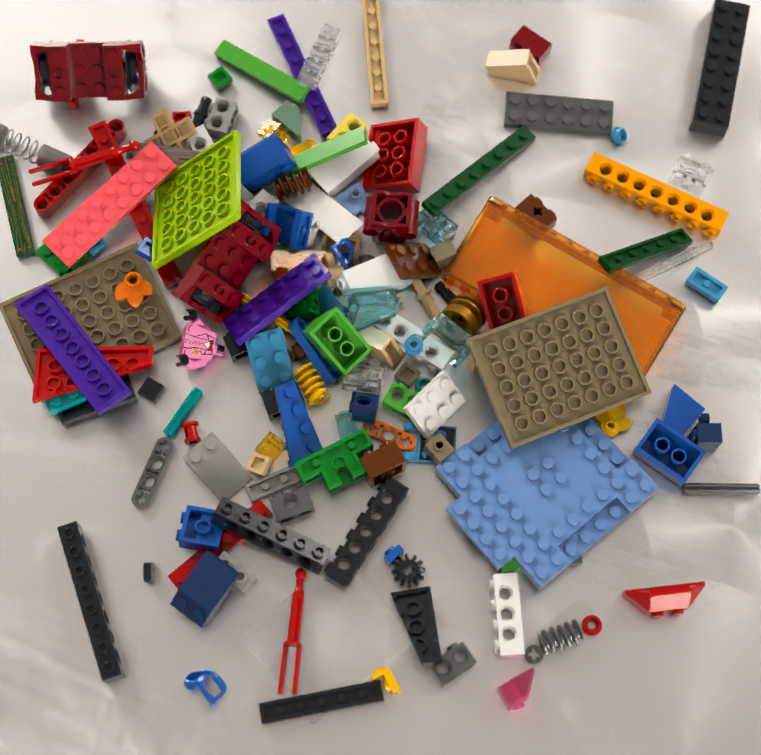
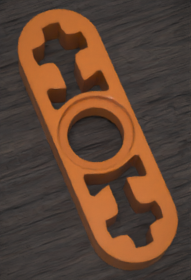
M375 420L374 428L380 431V427H382L380 436H377L378 431H368L367 426H371V423H363L362 427L365 428L369 437L381 443L390 441L391 443L397 441L398 435H401L400 440L406 441L409 439L410 444H412L404 447L403 442L398 440L397 445L402 452H411L415 448V438L407 432ZM386 431H392L395 436L392 440H386L383 434Z

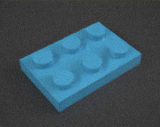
M281 327L257 333L245 342L258 393L275 388L290 380L296 382Z

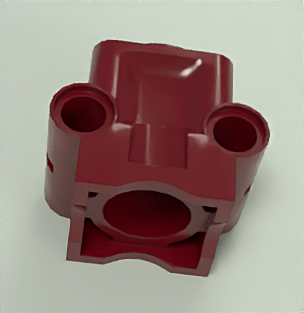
M374 190V195L366 197L363 234L371 236L374 243H408V240L417 237V219L420 202L412 199V193L409 192L394 193Z

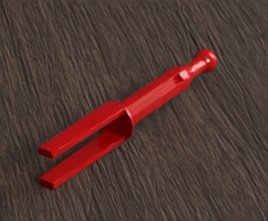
M134 140L124 146H113L75 159L68 157L28 170L29 173L34 174L66 163H70L72 169L32 182V185L35 187L76 174L79 169L119 157L121 154L131 150L137 151L140 149V143Z
M298 568L295 571L297 579L296 587L292 594L287 640L283 642L277 692L282 695L289 647H296L292 694L297 695L302 652V644L299 640L304 605L303 583L307 575L306 570L303 568Z

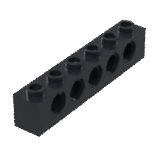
M390 476L386 481H381L377 488L378 494L376 497L372 496L366 505L369 508L365 513L361 512L356 520V523H358L356 528L349 530L345 537L347 539L344 546L340 545L334 554L337 557L333 563L329 562L324 569L326 573L325 580L344 592L408 494L409 488ZM385 496L390 497L392 502L388 504L383 503L381 498ZM377 512L381 515V518L374 520L371 518V514ZM368 529L371 534L369 536H362L360 531ZM352 545H357L360 547V551L353 553L349 548ZM345 561L350 567L342 570L338 566L340 562Z
M223 496L210 522L318 575L331 551V548Z

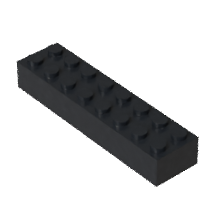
M715 0L713 3L688 131L724 138L729 128L750 5L728 0Z

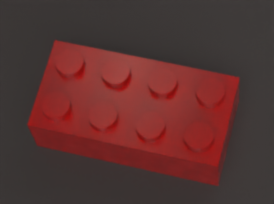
M518 270L477 281L490 330L529 316Z

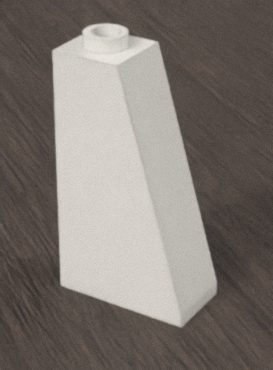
M367 139V145L308 169L309 175L323 192L333 198L380 158L378 152L380 149L375 142L370 143Z
M387 253L347 269L335 277L336 285L343 295L383 292L385 290L392 291L393 289L403 290L413 283L412 279L400 280Z

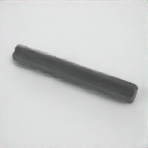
M684 483L682 485L683 494L758 495L761 491L760 484Z

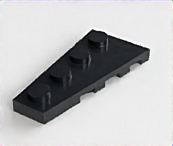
M129 374L121 376V379L131 390L132 395L111 409L137 400ZM87 400L58 413L63 426L97 415Z
M430 586L392 592L391 597L422 667L443 664Z

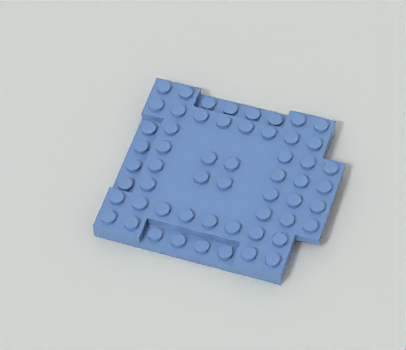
M591 418L511 450L497 420L467 445H462L435 467V473L458 498L446 508V512L497 570L501 569L511 559H514L521 567L522 572L538 590L542 589L659 489L656 483L633 459L629 460Z

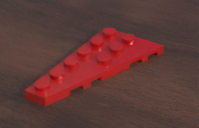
M153 346L97 347L120 377L153 366ZM37 348L33 403L35 404L79 390L47 348Z

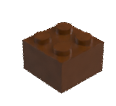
M386 441L379 446V449L366 451L360 458L365 469V478L370 488L379 485L382 480L386 481L389 476L392 478L406 469V459L396 441L391 443Z

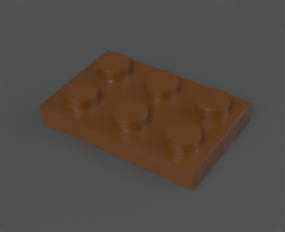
M426 243L388 244L384 248L400 280L438 278L442 274Z

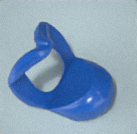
M343 238L331 245L330 250L336 256L334 258L335 264H341L345 271L349 269L348 266L354 254V247L350 239ZM345 244L349 252L340 253L337 248Z
M197 670L186 675L184 679L186 689L193 690L199 687L211 705L215 704L226 692L224 680L213 671ZM207 678L213 679L221 690L215 698L205 688L204 681Z

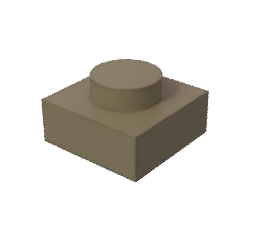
M405 361L394 375V378L410 389L421 375V372Z

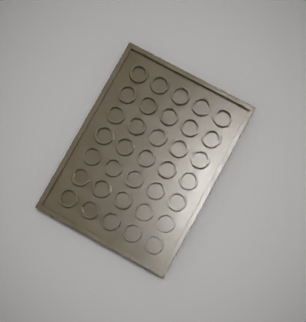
M137 242L0 303V311L33 384L37 348H46V346L14 304L45 284L50 287L96 347L153 346L155 352L182 339L180 330L145 259L135 253L139 247ZM129 272L139 273L143 280L151 284L153 289L152 295L144 296L142 304L137 308L132 307L128 303L127 298L119 301L115 299L117 285L124 282V277ZM134 279L130 283L134 284L137 280Z
M607 286L465 340L510 450L652 393Z

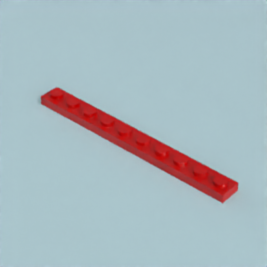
M105 120L88 127L99 151L113 146L118 147ZM122 154L119 157L104 161L111 176L126 164ZM143 200L130 212V216L142 240L148 237L153 241V218ZM173 260L157 269L166 289L178 284L174 276L182 280Z

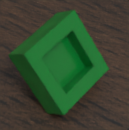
M222 66L207 75L209 81L218 91L233 82L232 77Z

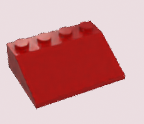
M419 117L370 126L369 141L370 143L375 142L379 147L380 158L364 171L362 187L365 191L384 190L394 193H420L428 127Z

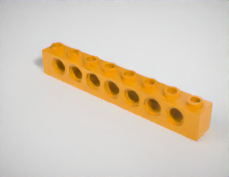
M596 152L593 153L583 175V178L590 183H596L605 190L614 191L623 198L634 200L641 206H647L656 213L665 214L672 220L687 224L688 227L698 229L710 237H718L729 215V212ZM668 202L674 203L675 206L670 205ZM702 217L707 218L709 221L703 220Z

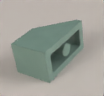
M286 100L272 113L273 123L296 143L300 144V109L295 103H290Z

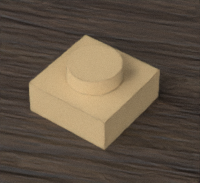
M253 451L246 470L265 477L273 459Z

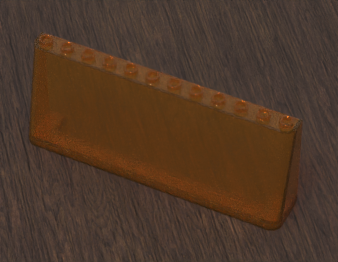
M494 196L488 198L456 250L457 256L451 258L441 275V279L447 285L459 288L461 293L472 294L482 302L477 281L518 270L529 315L607 286L645 377L686 310V306L681 301L624 269L608 274L597 262L599 255Z

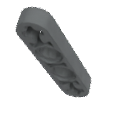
M167 437L157 440L134 490L131 500L137 509H146L150 505L172 456L174 444ZM165 443H167L169 449H164L163 455L166 457L163 458L162 456H160L162 452L161 445H165ZM154 460H161V468H152ZM148 477L154 478V484L151 487L144 486V480ZM142 488L145 491L150 492L149 494L145 492L144 499L146 501L138 504L139 502L136 500L137 497L141 498L143 495V491L140 489Z

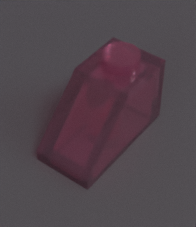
M533 667L496 688L499 697L508 711L513 709L516 712L525 707L524 702L528 700L535 672Z

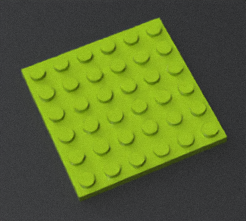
M236 129L177 167L178 169L155 189L151 266L155 269L168 264L173 259L181 256L186 251L194 248L199 243L209 239L241 218V133Z

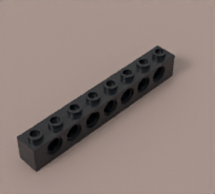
M77 521L57 527L101 679L107 684L126 677L82 528Z

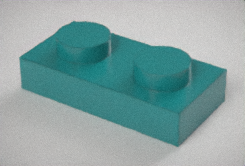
M79 390L44 401L49 413L53 416L86 401V398Z

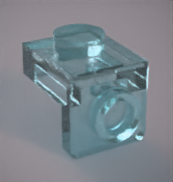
M349 410L341 411L339 415H335L340 440L358 431L357 422L351 421L352 413H349Z

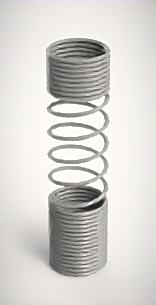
M0 123V149L5 148L6 152L13 151L15 156L21 155L23 160L29 159L32 164L36 163L39 167L72 157L58 149L43 144L38 151L36 162H32L30 158L38 147V140H35L30 147L29 157L23 158L22 154L29 146L30 137L27 136L23 140L20 154L17 155L14 153V150L21 142V133L15 136L12 150L8 151L6 146L11 142L14 130H9L7 126ZM12 131V136L9 142L6 144L9 132ZM20 134V140L17 146L14 148L15 140L17 136ZM29 138L28 144L22 152L23 144L25 140ZM37 142L36 148L30 156L31 149L34 143ZM70 163L47 169V171L60 174Z

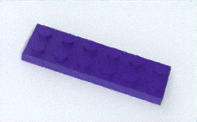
M313 253L248 303H245L235 313L229 315L223 321V324L240 346L331 278L332 275Z

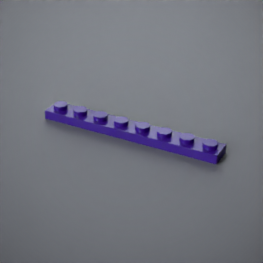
M284 14L267 20L268 25L292 77L311 89L304 102L321 138L327 137L337 125Z

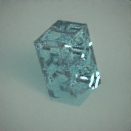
M425 209L419 212L417 229L437 245L449 239L451 241L454 240L458 225L444 213H440L433 218Z

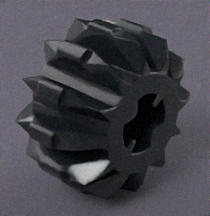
M405 554V560L399 556V563L393 562V567L396 569L391 570V574L397 575L394 577V582L401 579L400 587H403L405 582L408 588H411V582L418 586L419 582L417 579H424V576L420 574L425 572V568L420 567L423 561L415 562L417 559L416 555L411 560L409 559V554ZM408 567L412 568L411 572L413 573H409L408 575H406L405 570L403 569L407 570Z

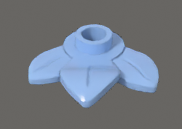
M354 184L348 188V191L340 193L337 196L336 202L354 214V216L359 211L364 214L365 190L361 185ZM355 190L360 192L358 196L353 195Z

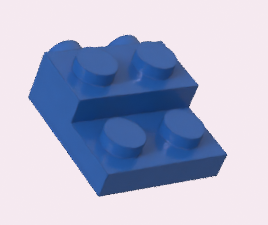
M187 505L186 512L181 514L180 523L182 528L178 529L176 534V541H179V547L198 551L199 547L219 550L223 529L210 523L215 512L214 509Z

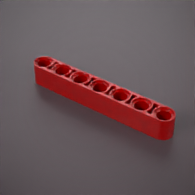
M113 119L107 125L117 146H119L126 139L127 132L122 120ZM94 139L75 158L99 151ZM103 162L78 170L76 174L52 181L34 200L33 205L38 216L42 219H48L53 216ZM70 164L61 173L72 170Z

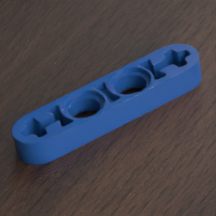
M299 317L290 321L288 324L289 330L327 384L337 381L339 374L303 334L302 331L307 327L306 323Z

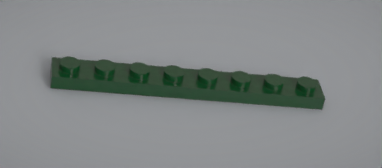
M523 125L425 199L421 206L435 218L533 143L536 136Z

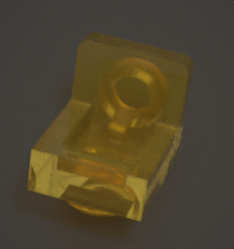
M266 120L256 132L260 138L264 139L275 133L283 142L289 137L288 132L281 123Z

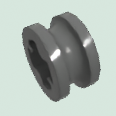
M530 645L525 650V660L530 664L539 663L544 655L543 650L538 645ZM531 649H535V652L539 653V657H536V660H532V656L528 655V652H532Z

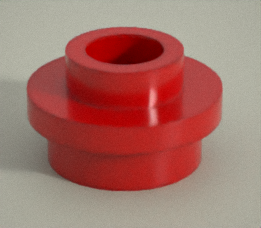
M588 615L583 619L581 627L584 633L594 636L601 631L602 622L597 616ZM589 622L594 623V629L588 627Z

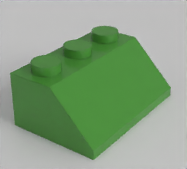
M336 306L315 318L302 331L338 374L344 376L373 350Z

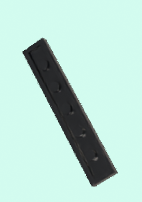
M375 680L258 704L261 723L264 725L384 701L381 681Z

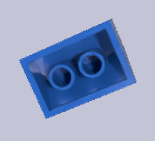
M275 133L241 152V184L250 193L258 191L261 187L272 182V180L275 181L276 178L297 167L290 148Z
M656 418L632 453L681 487L701 461L706 451Z

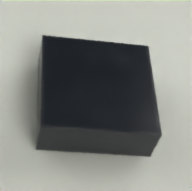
M147 377L138 390V394L155 403L165 387L154 379Z

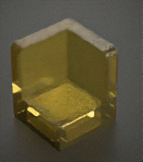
M269 431L256 446L255 451L272 458L273 460L270 464L272 465L285 450V442Z

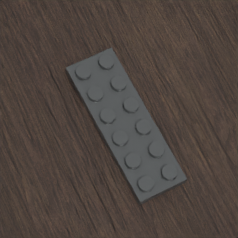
M506 92L504 127L520 128L524 125L527 129L611 136L614 101Z

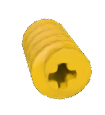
M312 362L301 366L294 373V377L297 379L299 386H301L304 397L308 399L307 403L310 406H315L329 400L331 395H325L328 392V388L321 389L325 382H318L322 377L321 375L315 376L318 371L316 368L311 369L314 365Z

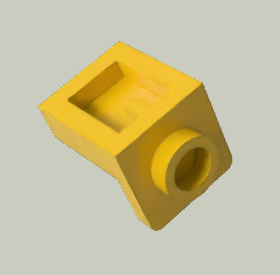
M381 666L373 671L374 675L370 676L372 681L384 676L385 679L382 683L387 692L391 691L394 695L400 691L389 667L384 668V666Z

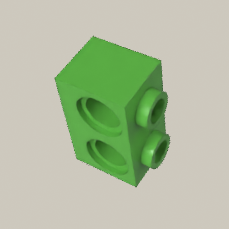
M393 382L382 401V407L412 422L403 408L419 392L414 393L408 390L409 388L406 385ZM399 394L402 396V399L394 400L392 396Z

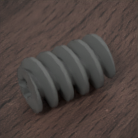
M576 619L571 620V625L569 622H564L563 627L560 624L556 625V630L553 627H549L548 632L543 629L541 630V636L537 633L540 646L546 656H548V649L556 653V646L563 651L565 643L571 648V641H574L578 646L579 639L583 640V634Z

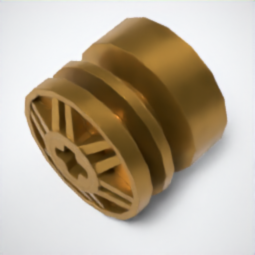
M458 294L438 315L437 326L441 334L453 343H466L465 340L473 337L487 320L483 303L472 294Z

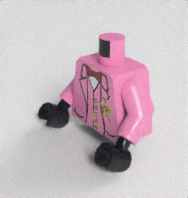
M186 309L189 316H184L183 319L190 322L183 328L179 354L176 355L179 363H176V366H183L194 370L209 363L213 355L222 357L225 346L215 344L216 334L198 317L195 309Z

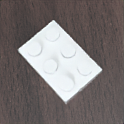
M441 371L403 409L422 436L428 438L466 400L446 371Z

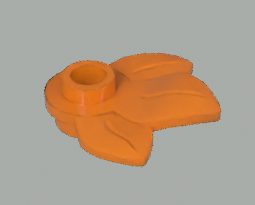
M129 272L124 277V282L117 285L115 299L119 301L127 298L128 303L132 307L137 308L142 304L144 296L152 295L153 289L151 284L143 280L139 273ZM134 279L137 280L134 284L130 283Z

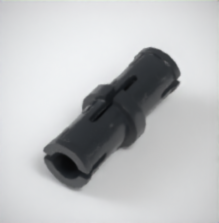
M207 96L201 97L197 109L194 110L192 122L195 128L202 125L208 117L207 112L212 99Z

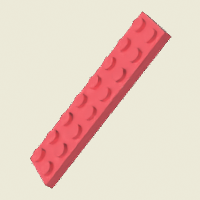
M152 141L149 142L49 233L42 242L70 268L177 170V165Z

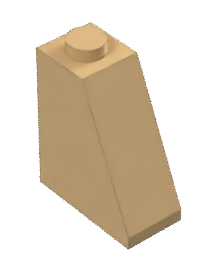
M529 49L489 51L488 58L485 60V67L493 77L529 84H537L540 68Z
M357 320L353 327L373 349L370 352L371 356L394 370L403 359L404 354L393 336Z

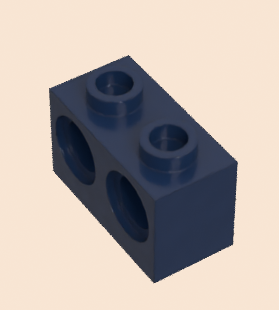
M364 384L357 385L356 391H352L349 405V413H352L351 421L375 424L381 387Z

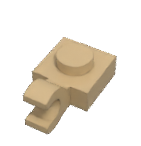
M331 252L325 254L327 269L332 275L327 280L329 288L337 287L335 277L344 271L341 264H335L334 256Z

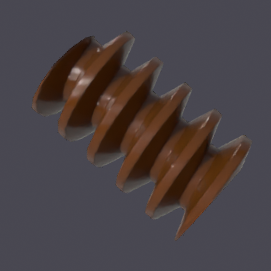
M307 168L305 169V175L298 171V177L291 173V179L284 175L283 182L279 177L277 178V184L272 180L276 195L280 201H283V195L290 199V193L296 197L297 191L303 195L304 188L311 192V186H313Z

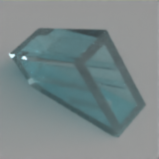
M394 289L352 293L345 317L359 332L395 317L401 306V300Z

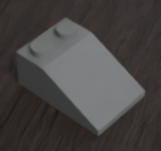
M213 432L208 434L182 457L185 464L219 501L222 496L230 500L245 484H248L253 479Z

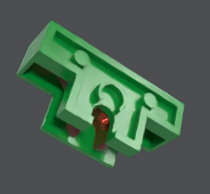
M365 428L295 462V471L303 486L322 478L329 493L332 494L365 477V469L359 458L366 451H373L374 444Z

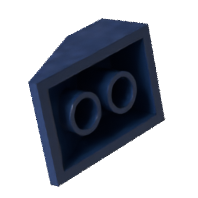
M207 550L179 587L170 605L203 628L213 620L240 573Z

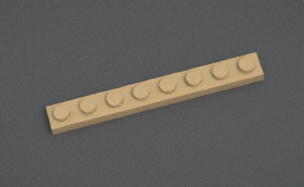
M361 0L371 108L388 107L379 0Z

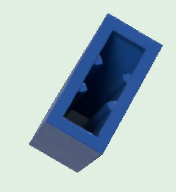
M675 384L668 393L661 421L684 435L705 408Z

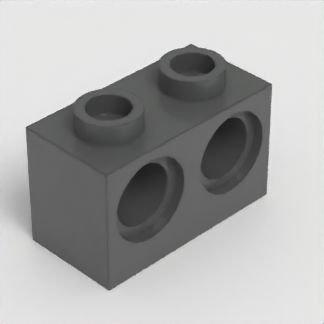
M463 641L459 644L454 642L446 648L448 652L442 655L443 664H446L449 669L447 673H439L437 670L438 665L428 666L441 687H444L477 663ZM456 652H462L465 655L463 662H457L454 659Z

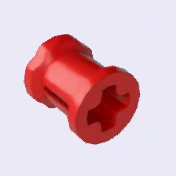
M188 421L181 425L185 432L186 439L184 442L186 445L197 444L201 441L198 432V421Z

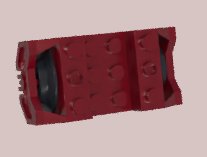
M143 40L32 42L29 45L34 66L36 100L65 102L72 101L73 98L107 97V101H123L145 98L147 95L148 77ZM135 85H139V89L134 91ZM45 87L50 88L52 95L45 94Z
M241 200V218L206 241L183 279L181 280L174 276L179 284L176 290L173 289L171 294L221 325L229 315L235 312L245 295L238 290L257 260L266 263L276 248L282 229ZM263 226L270 229L266 237L261 232ZM202 292H205L206 294H208L209 296H211L212 298H214L215 300H217L218 302H220V303L222 304V306H221L219 303H217L216 301H214L213 299H211L210 297H208L207 295L203 294ZM202 305L208 309H211L213 305L220 307V309L218 310L216 315H214L207 309L203 308Z

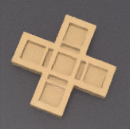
M164 108L150 116L158 133L144 140V143L148 144L152 141L155 145L187 149L183 141L198 134L191 117H185L175 123L169 109Z

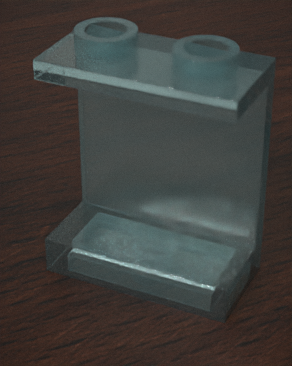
M443 313L438 318L434 316L421 331L423 333V336L420 338L422 342L431 333H434L458 352L449 363L455 368L470 355L465 340L472 336Z

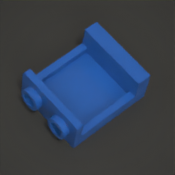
M268 202L265 218L282 229L277 242L287 245L292 249L306 250L314 213L279 203ZM263 226L262 233L266 237L270 229Z

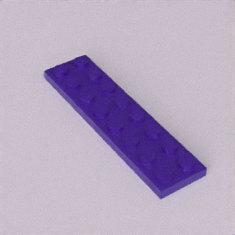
M47 284L14 304L99 416L132 395L128 386Z

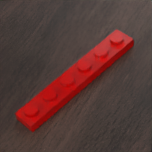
M258 500L249 508L270 519L273 516V513L261 500ZM223 530L219 550L199 549V551L167 577L179 589L207 550L219 557L223 551L229 553L244 539Z

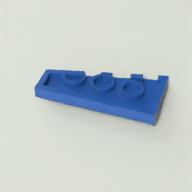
M290 380L275 387L274 391L278 412L281 414L282 419L281 428L284 431L286 441L284 445L289 457L288 466L293 467L295 462L323 449L296 384L294 380Z

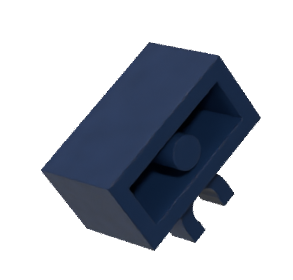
M701 413V417H698L699 423L687 435V439L701 447L706 453H714L723 442L721 423H710L709 413Z

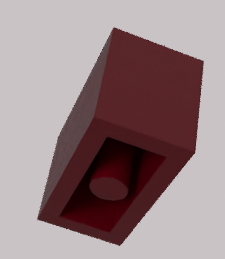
M523 25L511 38L509 49H529L538 66H540L550 54L552 43Z

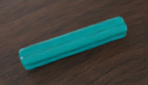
M193 387L163 430L167 437L172 438L202 396V391L199 388Z

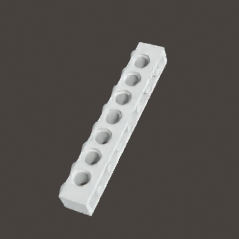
M325 281L323 284H321V285L318 287V289H319L320 287H322L323 285L327 284V281ZM338 287L330 288L332 293L336 291L341 292ZM366 293L335 296L343 311L349 315L351 320L354 322L360 320L392 335L403 353L406 352L404 343L407 338L412 336L420 338L423 342L422 352L418 355L410 356L416 363H422L427 366L426 368L431 373L439 374L441 371H445L453 360L454 351ZM352 301L358 303L356 306L349 305V303ZM370 311L373 315L368 317L364 313ZM381 322H387L389 325L386 327H382L379 324ZM402 332L404 336L397 337L395 333ZM428 352H432L436 356L433 358H429L426 356V354Z

